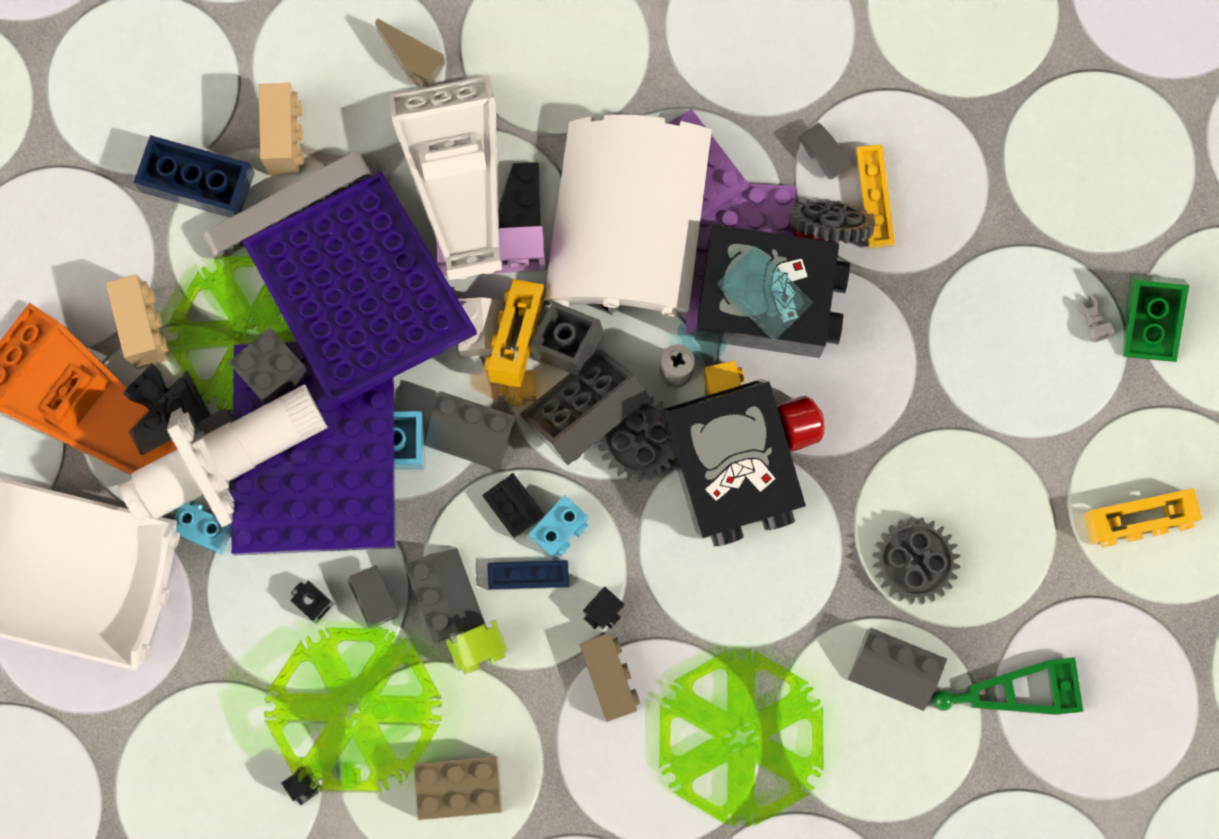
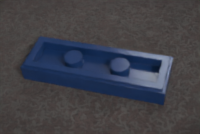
M568 560L488 563V590L569 588Z

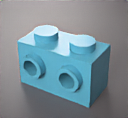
M564 495L528 535L552 559L556 555L561 557L570 548L571 545L568 542L573 536L580 537L589 525L586 522L589 520V517Z
M195 501L179 507L173 520L177 521L176 532L180 533V537L222 555L232 534V523L222 527L215 514L212 515L205 512L206 506Z

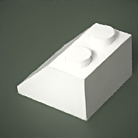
M483 297L458 299L477 331V335L458 344L461 358L492 355V336L494 333H498L500 327L497 325L500 310L504 311L506 304L502 300ZM511 338L509 350H513L512 338Z

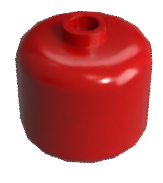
M805 395L777 404L790 452L811 446L822 440L825 432L824 415L813 399Z

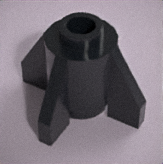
M151 364L128 386L123 394L130 401L151 408L168 389L160 370L154 364Z

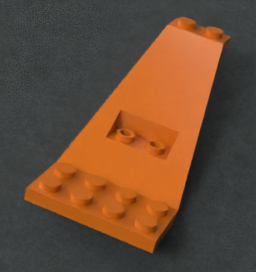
M29 302L0 340L1 413L129 475L178 449L172 439L150 452L140 455L128 431L149 408L130 401L123 394L128 387L63 324Z

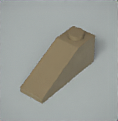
M377 18L375 21L377 32L409 77V81L418 87H422V85L425 87L432 86L445 65L444 55Z

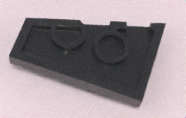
M539 162L512 164L498 208L499 228L541 226Z
M185 371L128 431L140 455H144L172 440L167 431L171 413L179 408L182 409L184 414L189 412L196 426H198V422L211 416L188 371Z

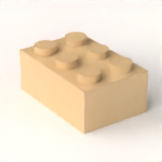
M290 82L259 84L260 160L269 175L300 174V165H304V153L299 145V140H303V126L299 125V116H303L302 101L299 100L298 92L293 90Z
M137 274L106 282L124 358L136 369L167 361L165 352H169V347L165 336L161 337L159 328L163 327L159 312L154 310L153 303L157 301L153 288H149L147 282L142 281Z

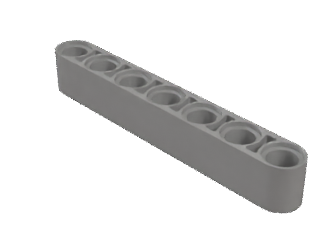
M359 152L350 153L210 228L201 237L214 260H221L244 248L242 240L371 177L372 174Z

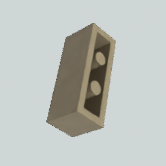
M608 633L580 643V648L606 723L637 712L636 706L640 704L636 689L630 690L627 680L631 679L627 664H621L618 654L622 653L618 638L612 639L611 634Z

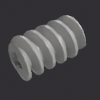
M677 344L669 346L662 353L660 374L669 386L682 387L691 379L695 363L691 350L686 346Z

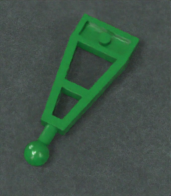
M1075 657L1047 660L968 686L969 692L951 693L946 689H940L932 697L933 705L940 711L949 710L953 704L970 703L971 708L1047 715L1084 712ZM1047 669L1053 706L1016 704L1013 680ZM1003 683L1006 703L980 701L979 690Z

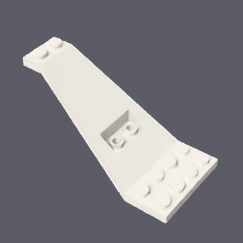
M489 75L389 94L393 127L444 257L449 280H461L472 275L491 274L502 270L499 257L496 105Z

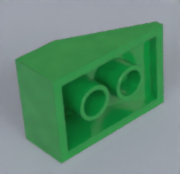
M1138 274L1130 275L1126 302L1123 357L1177 362L1189 291V284L1184 279Z

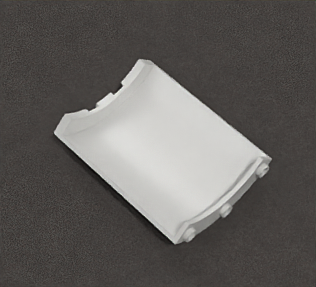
M604 115V120L594 121L593 117H585L569 122L544 301L551 303L554 301L567 307L580 304H603V306L608 308H618L619 305L661 311L662 315L667 317H677L679 313L689 311L711 129L680 121L679 126L666 124L665 118L642 115Z
M0 478V637L137 671L141 661H146L150 650L148 644L156 626L161 607L166 605L169 598V589L166 588L171 571L174 548L177 547L180 533L176 532L177 521L163 517L155 519L153 516H150L138 522L130 510Z

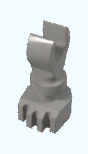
M1090 296L1089 301L1092 308H1086L1082 299H1080L1078 310L1088 319V327H1092L1088 331L1092 342H1099L1114 335L1115 331L1112 324H1102V316H1098L1097 299Z

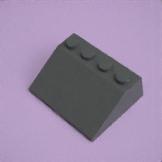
M600 348L592 355L581 377L569 373L525 409L520 416L566 465H569L573 461L578 460L593 444L598 443L611 429L620 425L634 410L639 409L650 397L632 372Z

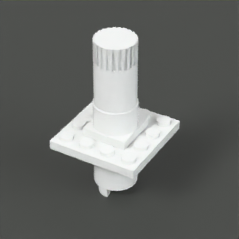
M305 384L207 434L204 431L195 434L194 427L196 425L189 412L184 414L182 409L179 408L171 413L167 429L178 449L131 473L132 479L119 485V489L128 509L138 522L150 516L158 519L204 494L220 525L224 527L232 522V513L234 512V499L232 497V488L229 485L230 480L328 427Z

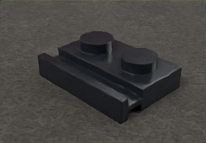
M514 473L482 495L514 539L538 520L545 517V514Z

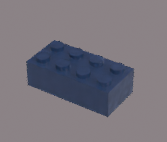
M150 135L133 183L141 193L231 218L242 212L255 172L248 162Z

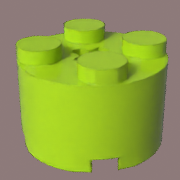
M496 619L491 621L492 627L488 629L486 624H483L457 635V642L455 643L452 642L451 638L446 640L458 671L463 670L464 674H468L479 669V663L488 659L491 664L505 658L504 652L508 648Z

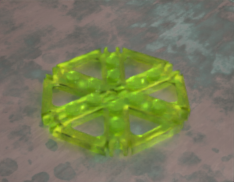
M250 256L220 257L224 261L225 267L215 259L214 263L217 269L213 273H210L205 266L202 267V272L206 279L202 278L199 271L197 272L168 323L170 325L168 331L170 333H178V338L168 341V344L171 347H179L175 349L169 348L182 371L189 372L202 399L204 396L206 404H209L212 398L217 397L219 401L216 408L222 410L225 406L229 412H233L234 369L228 362L234 358V345L250 344L257 338L252 336L251 339H248L249 334L247 330H253L257 326L256 330L259 333V337L270 327L283 342H297L284 318L278 317L280 310L265 283L251 306L234 279L233 273L237 268L255 267ZM203 289H208L212 292L229 320L192 322L188 320L187 313L198 293ZM228 348L212 377L208 380L200 379L188 360V352L197 349Z
M325 627L330 637L326 638L325 632L320 629L318 634L321 640L314 643L309 636H306V645L309 649L303 645L301 640L267 690L266 695H277V698L274 696L265 697V703H273L276 707L273 711H264V717L268 719L276 717V719H264L293 777L302 768L303 770L298 774L299 782L306 775H311L314 778L310 784L312 790L317 787L319 780H321L322 783L317 792L382 793L383 791L378 784L380 781H382L383 788L388 791L390 786L387 783V779L395 777L398 783L401 784L403 778L401 773L398 772L401 770L407 780L414 769V765L417 764L439 729L441 723L433 724L429 721L436 723L441 721V715H433L431 709L441 707L442 701L430 700L441 699V695L413 644L411 643L410 647L404 652L403 650L407 647L408 642L406 638L400 645H395L392 642L396 632H391L388 635V639L384 640L389 629ZM343 641L371 642L375 646V651L354 681L337 647ZM308 661L314 665L329 694L288 693L286 685L302 662ZM401 664H407L412 668L423 689L420 696L380 695L397 667ZM361 697L358 706V710L360 711V713H353V715H350L348 720L345 721L349 713L347 705L349 704L353 706L355 703L358 702V700ZM288 723H327L305 757H298L294 754L283 732L285 725ZM379 725H414L420 728L421 736L408 757L400 760L394 755ZM353 738L370 770V776L364 781L336 780L332 777L331 770Z
M733 649L731 652L732 661L729 662L727 650L674 680L673 682L678 683L682 687L681 690L675 685H670L669 689L676 693V697L674 700L662 698L663 703L671 706V709L664 708L660 704L659 768L670 763V767L665 768L661 774L663 776L671 772L675 775V781L668 785L669 788H674L679 783L682 785L673 793L727 826L728 814H732L730 818L732 826H736V818L739 815H743L746 818V826H750V815L753 814L755 819L754 826L810 795L801 789L802 785L807 790L814 789L807 782L809 775L821 777L820 772L813 770L812 766H816L823 771V706L819 710L812 711V708L818 706L821 701L820 699L815 702L807 700V694L814 689L813 687H808L803 692L800 690L801 687L809 683L757 651H754V662L750 661L752 658L750 650H746L745 660H739L736 657V649ZM716 669L725 670L727 673V712L695 694L693 691L694 682ZM764 669L787 682L790 686V692L787 696L755 713V675L757 671ZM676 717H681L713 736V738L681 756L674 755L670 749L671 721ZM801 719H807L812 725V752L806 758L800 757L769 737ZM750 722V725L743 727L744 724ZM737 730H740L742 733L754 730V732L746 737L747 743L745 745H742L741 742L728 745L737 736ZM731 733L729 737L724 738L725 735ZM758 736L759 739L753 742L751 741V739ZM737 747H739V750H737V751L734 752V753L732 752V750H734V749H736ZM727 762V801L722 806H716L696 794L692 789V783L695 779ZM755 762L790 784V791L787 795L765 807L759 806L755 801Z

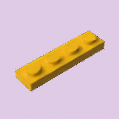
M883 145L856 147L863 210H866L867 214H872V218L875 219L873 235H871L870 239L867 238L868 249L892 247L895 245Z

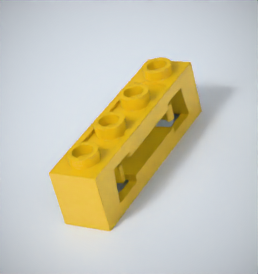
M513 279L511 288L506 289L504 295V304L506 306L504 311L500 310L497 325L500 327L498 333H494L492 336V355H487L485 361V371H488L489 382L521 388L531 351L529 344L536 333L544 304V284ZM518 307V316H524L516 344L517 357L515 359V350H509V346L517 321L516 309Z
M1194 488L1094 509L1084 514L1091 544L1100 543L1101 548L1116 545L1117 539L1126 538L1127 542L1143 539L1142 534L1152 532L1153 537L1169 533L1168 528L1178 527L1179 531L1195 527V522L1202 520ZM1175 502L1176 504L1163 508L1166 516L1164 518L1127 525L1119 531L1112 532L1111 530L1112 528L1115 529L1122 526L1120 517L1159 509L1165 506L1166 503ZM1115 514H1116V516H1117V517H1114V518H1111V519H1107V518H1106V516L1115 515ZM1173 515H1177V518H1175V519H1170L1169 517H1170V516H1173Z

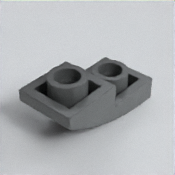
M820 123L815 124L798 136L810 158H816L828 180L834 179L852 166L842 148Z

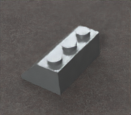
M440 391L431 414L425 446L500 471L517 424L516 416Z
M457 548L430 554L404 564L433 642H439L485 624Z
M869 628L865 633L848 680L924 711L939 683L947 658L874 628Z

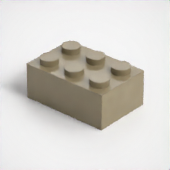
M499 757L414 764L418 820L503 812Z

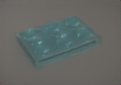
M756 246L717 283V286L773 341L780 337L813 304V301Z

